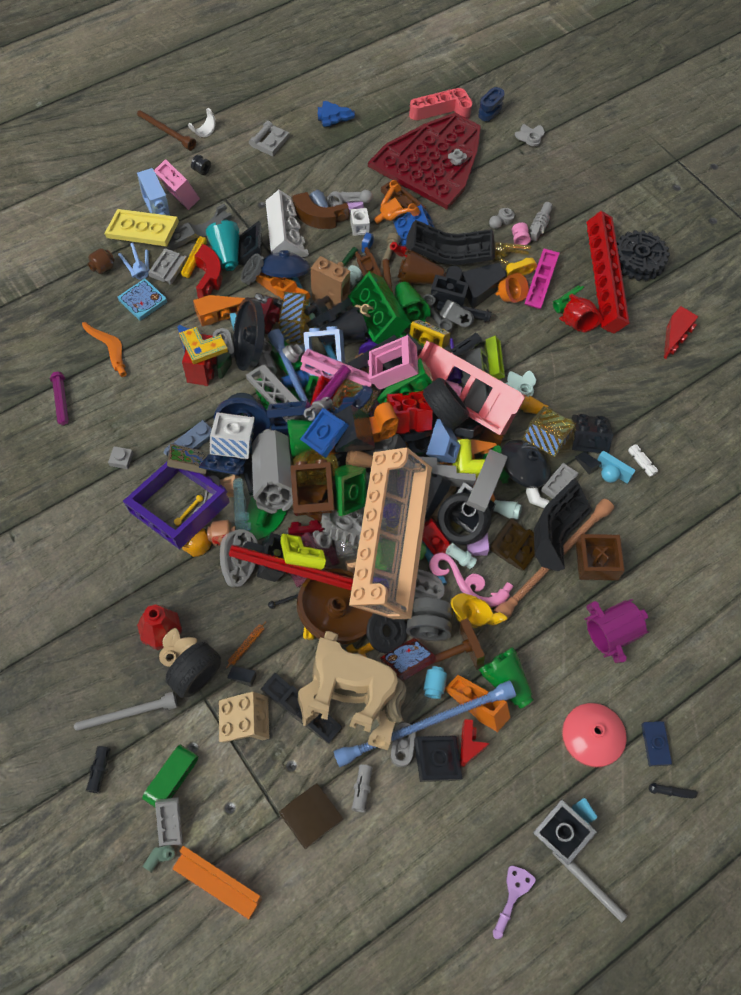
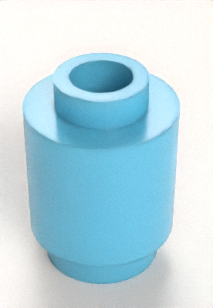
M432 666V669L427 670L423 689L426 697L441 699L442 694H444L447 673L444 672L443 668Z

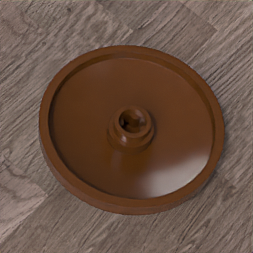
M323 569L328 572L354 578V573L343 569ZM308 578L302 584L297 596V612L304 627L318 639L320 637L324 638L326 631L338 634L337 642L340 645L351 644L367 635V623L373 613L349 605L351 590Z

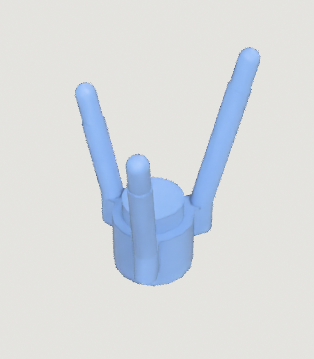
M131 243L136 261L133 264V269L121 253L118 255L131 272L133 278L145 279L148 277L150 270L148 250H145L144 264L139 260L134 243Z

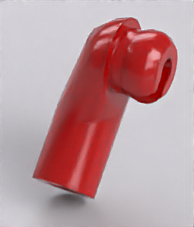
M396 242L390 244V249L398 256L407 257L405 255L406 246H399Z

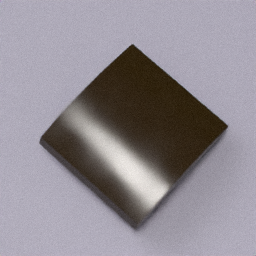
M510 518L490 544L489 549L507 563L523 571L535 555L534 532L530 529L525 530L514 519Z
M318 783L279 811V814L304 849L317 842L325 833L343 820V817Z

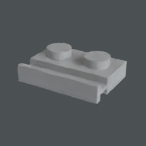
M165 248L149 270V277L162 282H169L172 285L184 267L187 256H180L179 253Z

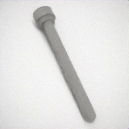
M174 691L165 693V696L156 701L76 722L74 729L79 731L159 708H168V710L178 708Z

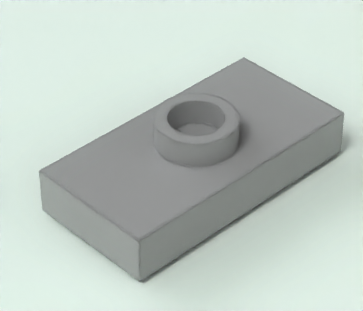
M562 463L542 487L541 491L553 499L571 480H575L579 473L565 463Z
M179 797L156 800L155 808L159 847L182 844L183 836Z

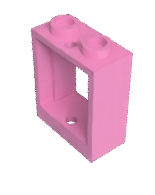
M166 159L154 170L166 189L188 210L200 199L188 180Z
M408 335L369 351L368 378L371 384H374L380 390L418 374L417 346ZM402 356V364L383 371L384 363Z

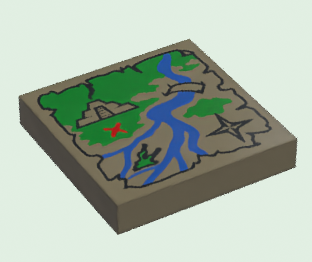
M170 444L167 466L206 474L207 469L199 468V465L208 456V452Z

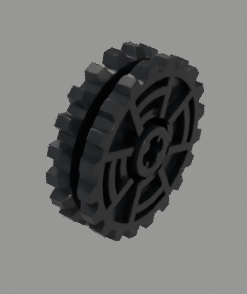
M633 230V233L628 231L625 236L621 235L620 239L617 240V248L622 275H628L629 279L636 278V281L641 279L648 281L649 278L652 280L656 279V275L660 276L669 260L670 253L668 252V246H665L666 242L659 240L660 237L658 235L653 236L652 232L646 233L645 230H641V232Z

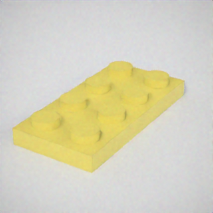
M117 209L105 231V235L110 239L167 246L179 220L175 216Z

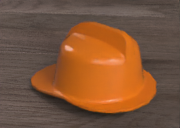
M512 274L499 283L498 292L495 294L499 295L504 302L516 303L522 301L528 295V282L522 274Z

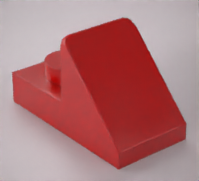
M432 518L424 523L422 537L424 543L434 555L446 553V549L451 542L444 536Z
M464 719L462 724L461 767L469 764L489 745V743L472 741L476 739V727H473V720Z

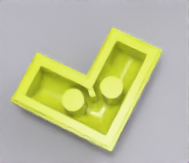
M458 439L460 448L456 462L452 463V466H456L457 473L476 474L477 479L485 459H472L471 440Z
M281 535L280 542L285 563L319 570L324 568L326 558L323 550L304 547L302 538L299 536Z

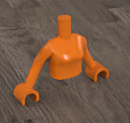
M392 180L389 183L390 189L381 203V213L374 218V221L377 224L384 219L393 221L399 215L410 212L412 216H417L420 214V210L414 203L409 204L407 208L403 209L396 198L388 202L393 192L397 193L401 190L398 182Z

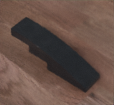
M273 673L260 690L303 724L302 712L298 702L299 691L293 685L290 686L277 673ZM319 713L305 727L329 744L342 726L330 715H328V720L321 718L322 714Z

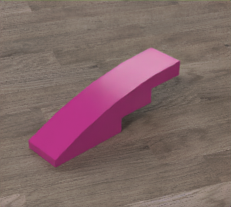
M543 248L524 305L541 310L559 252Z

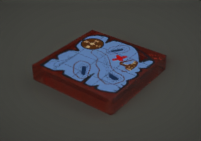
M412 638L380 657L381 662L391 667L395 671L397 678H400L402 681L437 661L435 655L416 638Z

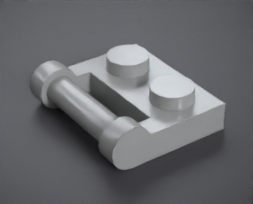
M266 121L257 135L249 140V144L257 150L274 156L289 138V132L274 126L270 121ZM267 132H270L262 143L259 142Z

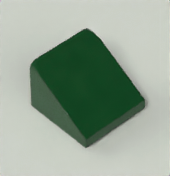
M223 353L217 356V372L220 379L224 377L232 365L231 353Z

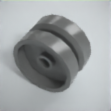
M436 598L414 599L412 617L407 620L406 633L413 638L426 641H441L450 638L452 631L450 620L453 617L451 604Z

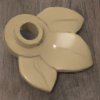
M177 628L170 630L163 638L164 648L159 653L160 662L170 667L186 649L197 643V638H180ZM173 654L174 657L169 660L166 658V655Z

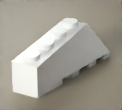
M278 190L266 200L271 252L277 253L281 250H288L301 257H307L309 253L303 246L305 243L304 237H300L299 229L301 227L295 219L296 211L292 199L289 195Z

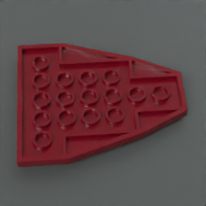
M455 112L435 119L386 143L369 160L368 167L391 180H396L399 184L437 205L448 209L466 188L477 156L481 125ZM454 149H460L462 153L467 155V158L463 159L461 165L452 164L451 159L448 158V154L454 152Z

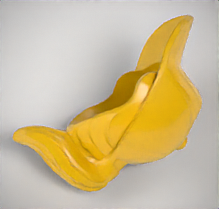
M460 593L451 600V606L455 612L456 619L460 622L468 618L473 628L481 627L485 624L497 625L508 619L506 615L500 612L493 614L488 603L476 596Z

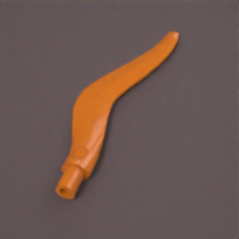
M83 322L82 326L86 332L107 345L114 370L118 371L121 377H125L127 372L122 361V344L120 340Z

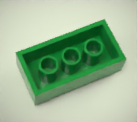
M370 271L347 296L350 298L353 307L368 304L374 308L373 310L369 309L367 312L370 317L365 315L363 317L368 333L376 344L382 343L393 335L398 338L411 324L384 278Z

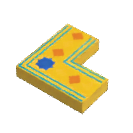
M197 327L179 333L193 364L228 352L221 334L203 340Z

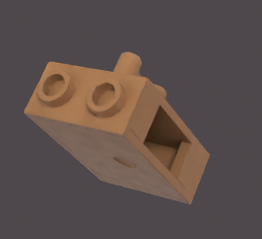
M320 256L311 267L312 300L315 301L329 296L331 300L325 305L330 308L347 299V296L350 294V270L344 268L342 262L336 264Z

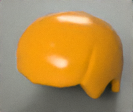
M202 528L182 547L183 551L193 557L205 554L211 546L207 531Z

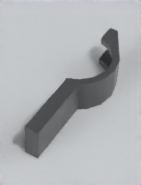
M225 203L217 207L215 215L208 222L200 225H193L187 222L176 228L168 245L163 246V248L172 251L200 236L207 238L206 229L209 225L215 222L218 225L222 224L221 221L231 220V213L227 214L225 211L227 209Z

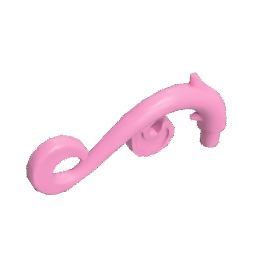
M446 553L435 554L429 562L430 571L434 575L445 576L450 572L449 568L442 570L439 568L438 563L441 560L447 561L452 568L462 593L484 600L490 608L497 607L505 602L513 588V585L507 582L503 589H500L497 593L492 592V597H482L474 593L470 587L475 585V592L481 591L485 586V580L482 576L471 574L464 580L456 563Z

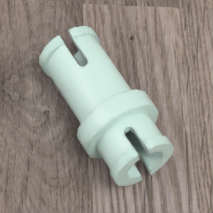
M454 543L450 544L446 549V554L459 561L458 563L461 566L471 569L476 564L477 559L472 557L470 552L463 551Z

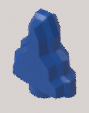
M323 101L322 107H318V121H322L323 127L355 118V111L347 107H339L337 104H332L328 101Z

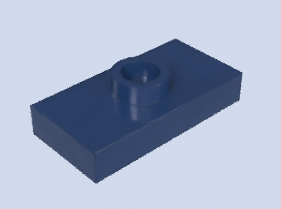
M664 721L643 722L641 726L649 767L672 765Z

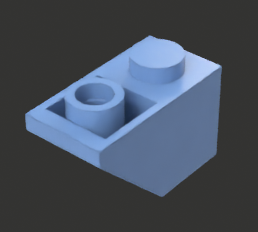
M437 419L426 455L437 458V462L455 463L460 444L452 429L448 428L440 419Z

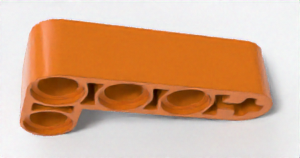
M388 402L378 405L374 416L369 417L374 443L393 437L398 426V418L392 405ZM333 447L328 455L336 454L335 447Z

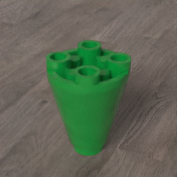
M513 647L504 653H500L492 659V662L478 669L482 676L495 688L499 684L510 680L516 697L509 699V701L515 706L517 705L519 709L524 708L534 700L531 696L532 692L519 656Z

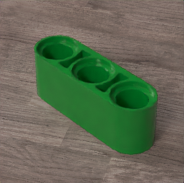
M178 745L150 783L142 799L155 808L156 800L173 798L194 768L199 756L183 745Z

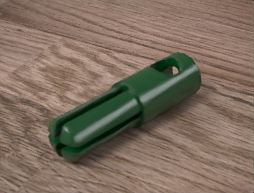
M353 247L343 259L344 267L355 256V252L358 251L356 247Z

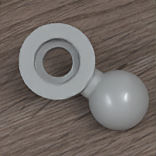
M502 208L497 216L490 218L489 225L493 229H498L502 224H511L515 214L509 208Z

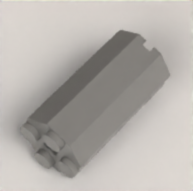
M271 429L264 430L252 442L253 496L259 509L269 513H276L277 509L286 511L293 505L290 466L293 465L290 438Z

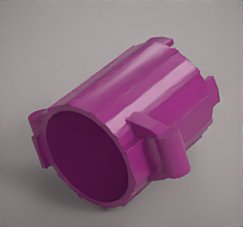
M633 599L625 600L604 611L601 610L599 603L596 601L586 606L590 616L584 619L587 620V630L591 640L605 654L603 655L604 658L612 656L615 663L625 662L627 659L622 647L649 633L645 619L649 617L644 609L639 610L631 602Z

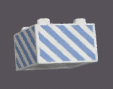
M216 413L210 434V454L248 459L254 435L255 417Z

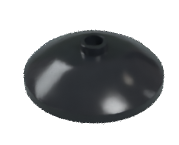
M512 440L507 442L501 449L500 454L507 456L503 468L518 484L528 488H540L550 479L551 467L546 455L534 444L523 440Z

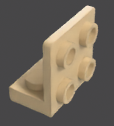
M250 692L220 700V742L225 743L246 737L259 740L269 739L268 697L256 692Z

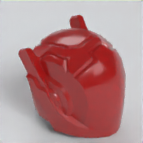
M573 294L569 295L571 301L565 306L563 316L559 320L583 333L601 324L603 318L593 302Z

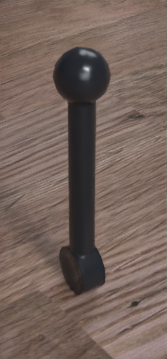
M298 594L275 602L270 601L268 607L273 609L276 605L297 599Z

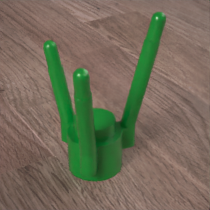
M578 285L559 299L554 300V310L557 313H564L565 306L570 301L569 295H575L584 289V286L580 287Z

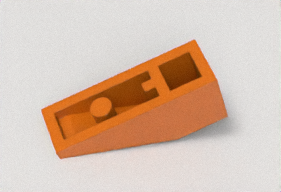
M457 675L445 687V691L459 704L463 705L466 702L469 703L471 700L488 694L487 690L460 675ZM505 700L486 702L484 705L481 704L479 707L468 710L482 724L496 732L511 718L508 704Z

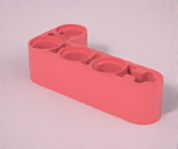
M462 88L415 98L410 102L409 117L412 120H421L454 111L469 119L472 101Z

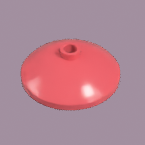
M596 703L582 704L574 708L564 721L562 736L565 747L578 762L590 767H605L615 762L622 755L626 746V730L618 715L608 707ZM594 729H600L601 734L595 733Z

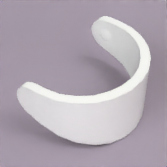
M209 108L206 109V121L200 128L195 129L191 123L188 124L189 129L200 137H208L215 128V117Z

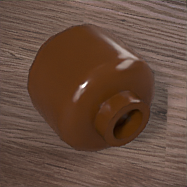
M99 248L89 254V262L87 264L92 272L96 271L99 274H103L113 268L115 260L108 249Z

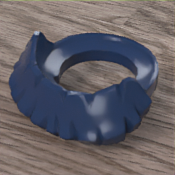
M362 385L363 389L354 396L355 402L353 406L358 409L364 407L373 394L372 388L367 385Z

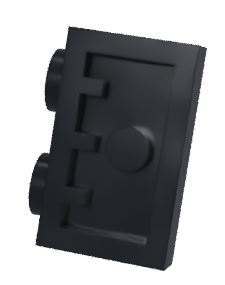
M573 414L572 421L575 431L571 445L572 450L593 453L605 451L609 454L613 438L609 419L600 415L593 417L586 414Z

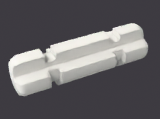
M638 445L631 446L628 449L630 455L634 456L635 461L642 469H645V473L649 477L654 476L658 469L651 465L652 462L643 452H640L641 449Z

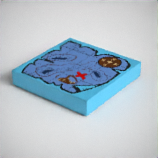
M143 279L118 296L119 302L140 321L167 303V298L146 279Z

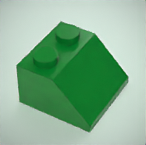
M344 465L334 469L335 502L338 515L345 516L365 507L366 468Z

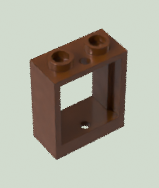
M326 459L316 460L313 464H308L307 461L296 462V465H291L294 514L302 516L336 513L332 463L327 462ZM326 470L328 503L300 505L298 472Z

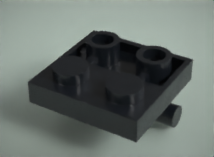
M329 296L312 302L304 310L307 316L312 313L315 315L313 319L306 323L309 329L315 326L320 328L326 324V320L329 323L338 318L336 314L340 316L347 312V307L352 304L350 298L330 308H327L325 305L331 300Z

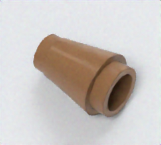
M349 451L346 457V465L371 468L373 456L363 451Z

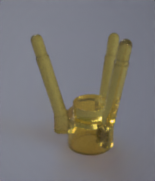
M495 242V260L508 265L510 263L501 258L506 256L507 251L528 255V251L519 249H531V246Z

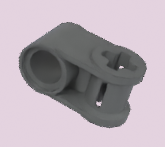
M447 299L439 314L462 327L470 326L474 321V316L470 311L450 299ZM468 315L469 322L463 323V318L461 317Z

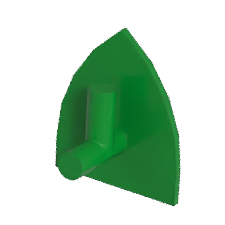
M251 497L246 514L249 532L255 536L257 541L267 537L281 525L287 510L277 509L276 513L266 512L259 509L256 505V500Z

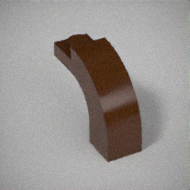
M308 192L292 195L296 216L303 223L311 227L332 229L336 228V222L349 219V206L347 203L332 207H320L311 201Z

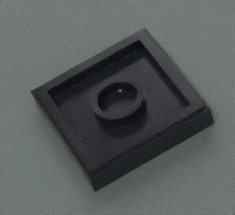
M417 736L414 738L420 782L460 781L463 779L456 736Z

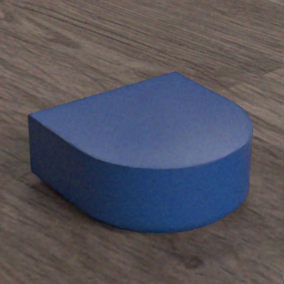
M368 232L365 234L361 252L365 253L364 248L366 247L370 250L374 243L373 234Z

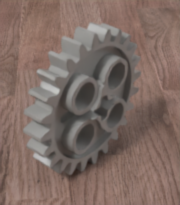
M365 507L345 516H339L337 510L336 513L322 514L321 523L322 528H325L324 532L330 533V537L336 536V541L344 540V544L347 542H351L353 546L355 543L359 544ZM382 518L381 531L385 532V518Z

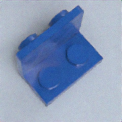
M422 205L417 206L420 210L419 215L412 216L408 212L394 221L396 231L401 237L402 246H406L407 235L415 220L434 227L430 214Z

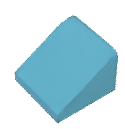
M585 798L572 806L588 823L597 818V815Z

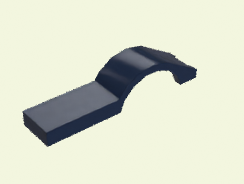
M344 397L338 409L330 413L335 415L346 407L353 406L355 402L354 397ZM308 401L269 404L267 417L304 415L305 409L311 407Z

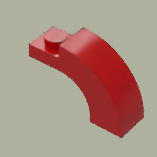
M204 244L201 245L194 255L196 267L205 271L204 276L196 286L198 298L210 295L212 289L219 290L222 284L220 260L217 254Z

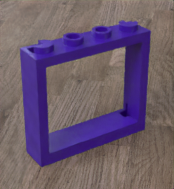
M166 462L125 498L123 503L129 513L180 550L227 506L230 500L226 494L228 491L222 485H216L209 476L205 477L201 473L168 467ZM180 472L213 494V496L175 530L144 508L142 504Z

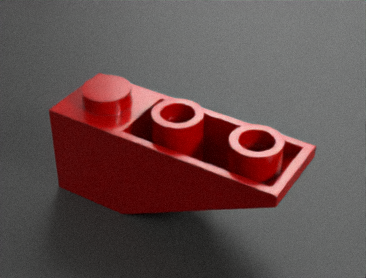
M682 306L672 315L666 327L665 359L670 354H675L679 348L678 344H683L688 337V332L692 333L697 326L695 322L698 316Z

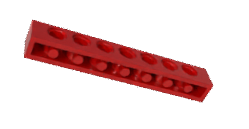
M600 211L587 221V232L599 312L603 318L601 326L604 330L614 334L630 323L613 217Z

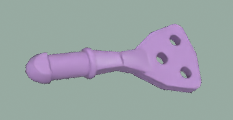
M509 866L506 883L509 895L507 904L502 913H500L495 929H493V937L495 939L503 937V932L508 920L511 919L510 914L517 898L528 892L535 883V877L525 869L515 866ZM516 882L520 884L519 887L515 886Z

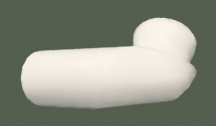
M527 487L526 494L529 502L545 508L550 500L541 498L538 488Z

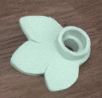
M529 370L522 377L510 371L507 378L508 383L505 384L526 396H533V386L536 383L534 374Z

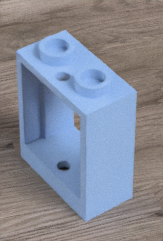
M153 168L138 172L137 176L142 197L149 212L170 216L165 192Z
M337 326L326 327L327 330L320 331V328H311L309 332H304L305 351L307 349L312 350L311 337L335 335L337 361L345 363L343 330L337 329Z

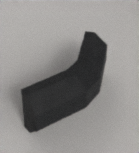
M415 220L407 235V249L443 264L461 265L495 259V241L492 229L453 234L443 232Z
M571 480L545 506L534 527L535 556L541 567L557 572L565 569L563 544L567 536L592 511L577 480Z

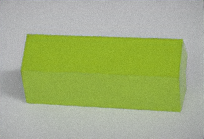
M496 336L485 340L484 349L488 356L490 375L500 380L505 377L501 341Z

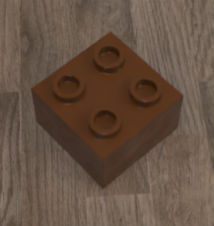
M581 534L576 542L579 580H619L624 573L620 535Z

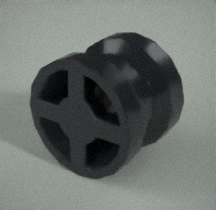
M196 155L192 159L191 168L194 171H198L201 175H206L211 168V162L208 159H204L201 155Z

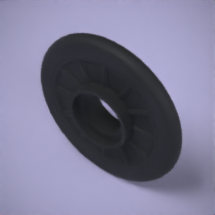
M373 613L367 623L366 630L371 646L385 654L393 653L395 649L403 646L407 637L405 620L392 619ZM385 625H388L391 629L388 637L383 633Z

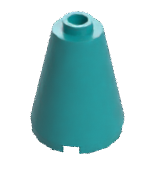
M223 220L221 221L222 224L216 225V222L212 223L206 229L208 241L220 260L221 268L226 271H232L238 266L239 227L236 222Z

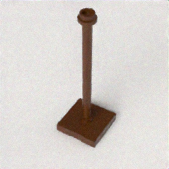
M469 619L460 621L462 644L427 657L423 661H419L415 666L408 667L401 674L395 670L397 678L463 652L470 654L476 670L484 666L485 655Z

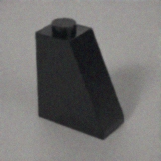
M500 263L463 271L461 281L469 283L466 297L471 308L477 307L497 292L499 283L507 278L506 270L502 268Z

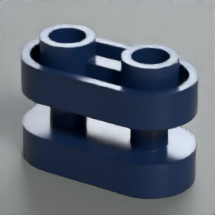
M491 88L481 98L478 117L481 120L490 121L502 110L505 94L502 88Z

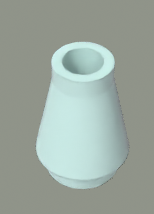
M494 501L496 503L495 512L509 519H519L522 511L521 504L513 501Z

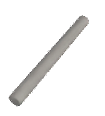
M552 852L620 922L626 919L627 915L573 861L567 865Z

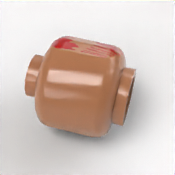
M230 520L213 521L207 528L208 540L214 546H220L223 537L229 532L237 530V527L233 526Z

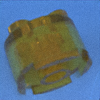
M312 448L298 454L293 460V465H296V462L307 461L308 464H313L316 460L326 459L327 462H331L333 465V475L334 469L338 468V462L334 454L328 455L325 458ZM326 470L298 472V485L303 487L327 485Z

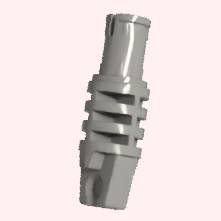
M545 202L541 211L536 214L529 229L531 231V240L537 241L540 234L544 233L550 220L549 215L553 207L551 203Z

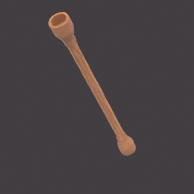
M602 499L596 505L591 517L563 545L564 555L574 546L581 534H585L596 522L608 516L614 510V505L609 500ZM541 567L513 597L499 604L493 610V614L500 612L509 618L518 602L550 569Z

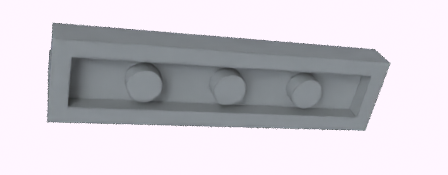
M264 364L246 374V379L269 404H275L276 398L282 403L298 401ZM259 374V378H261L262 381L255 380L254 377ZM265 386H269L271 392H266L264 390ZM296 415V416H291V417H289V416H284V417H282L286 422H287V420H291V419H296V420H307V419H308V417L305 418L304 415Z

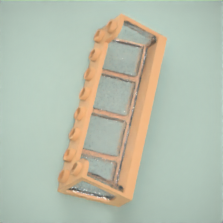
M409 448L379 451L373 454L349 603L350 606L392 619H411L432 471V467Z

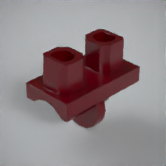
M268 298L266 303H261L264 314L265 334L271 331L273 324L283 320L280 319L283 316L280 312L281 309L274 305L273 298Z
M311 520L308 526H301L300 522H292L291 526L288 527V534L301 537L305 547L310 548L309 544L314 543V531L323 532L324 528H322V524L318 520Z

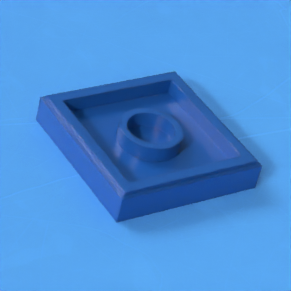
M322 408L300 440L326 458L349 425Z

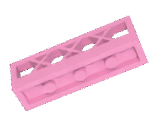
M307 349L302 355L300 370L317 377L323 375L331 380L339 368L345 365L351 370L346 378L350 381H343V384L340 386L344 387V384L355 382L357 385L344 388L349 389L362 385L372 388L373 384L369 381V373L310 349Z

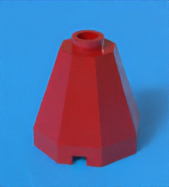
M162 605L148 606L137 624L142 643L151 646L155 650L164 648L163 638L170 630L177 628L179 634L182 633L178 613Z

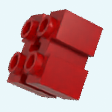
M423 391L409 392V395H402V393L387 394V402L392 405L398 418L396 433L405 434L409 432V429H415L417 432L432 430L433 410L425 400Z

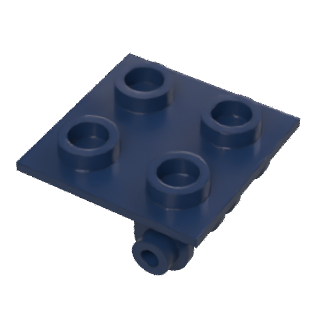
M209 453L199 465V468L240 476V474L245 472L243 465L247 459L218 456Z

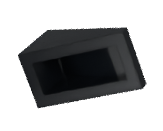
M586 452L575 456V459L588 474L598 470L601 462Z
M232 666L227 678L252 687L257 675L254 670Z

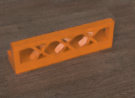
M182 846L179 851L181 856L172 869L250 920L262 900L261 896L185 846Z

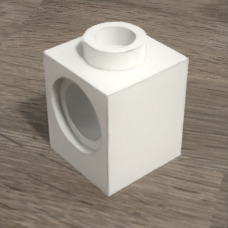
M367 208L350 209L353 236L369 233L370 222Z

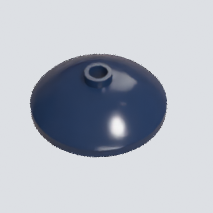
M281 250L265 257L263 260L264 265L261 267L262 273L281 278L299 277L310 271V264L306 259L288 250Z
M247 398L227 399L218 405L214 414V420L216 413L255 417L252 442L260 433L270 429L271 418L267 417V410L258 402Z

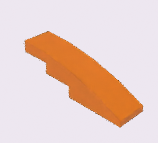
M260 272L259 276H256L257 279L255 281L283 300H286L284 299L285 295H287L286 293L305 295V302L311 297L309 291L298 288L296 282L290 279L273 277Z

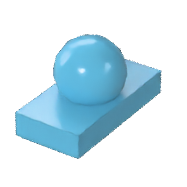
M602 451L597 459L601 462L599 467L602 468L601 475L606 482L611 483L620 479L628 484L635 472V469L605 451Z

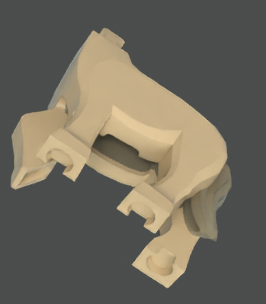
M326 631L324 638L320 637L313 665V681L298 692L303 726H307L319 713L322 714L321 718L328 720L331 699L346 703H365L366 707L364 710L355 713L349 726L356 728V725L359 724L365 726L364 731L370 732L372 724L376 719L379 726L372 731L368 745L388 750L395 723L404 722L401 715V705L407 695V688L404 682L397 678L395 671L391 667L376 660L366 658L361 654L346 652L342 649L340 643L337 642L338 634Z

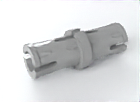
M324 397L320 401L313 402L311 407L305 409V418L310 416L307 420L311 421L319 414L322 408L330 409L333 405L332 400H328L329 397Z
M359 765L357 782L353 787L355 793L351 810L364 813L366 811L367 796L371 792L369 785L373 767L369 765Z

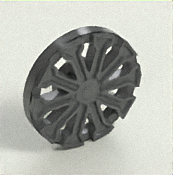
M254 254L247 261L241 274V281L250 285L251 282L257 279L256 276H259L261 267L264 265V258L261 255Z

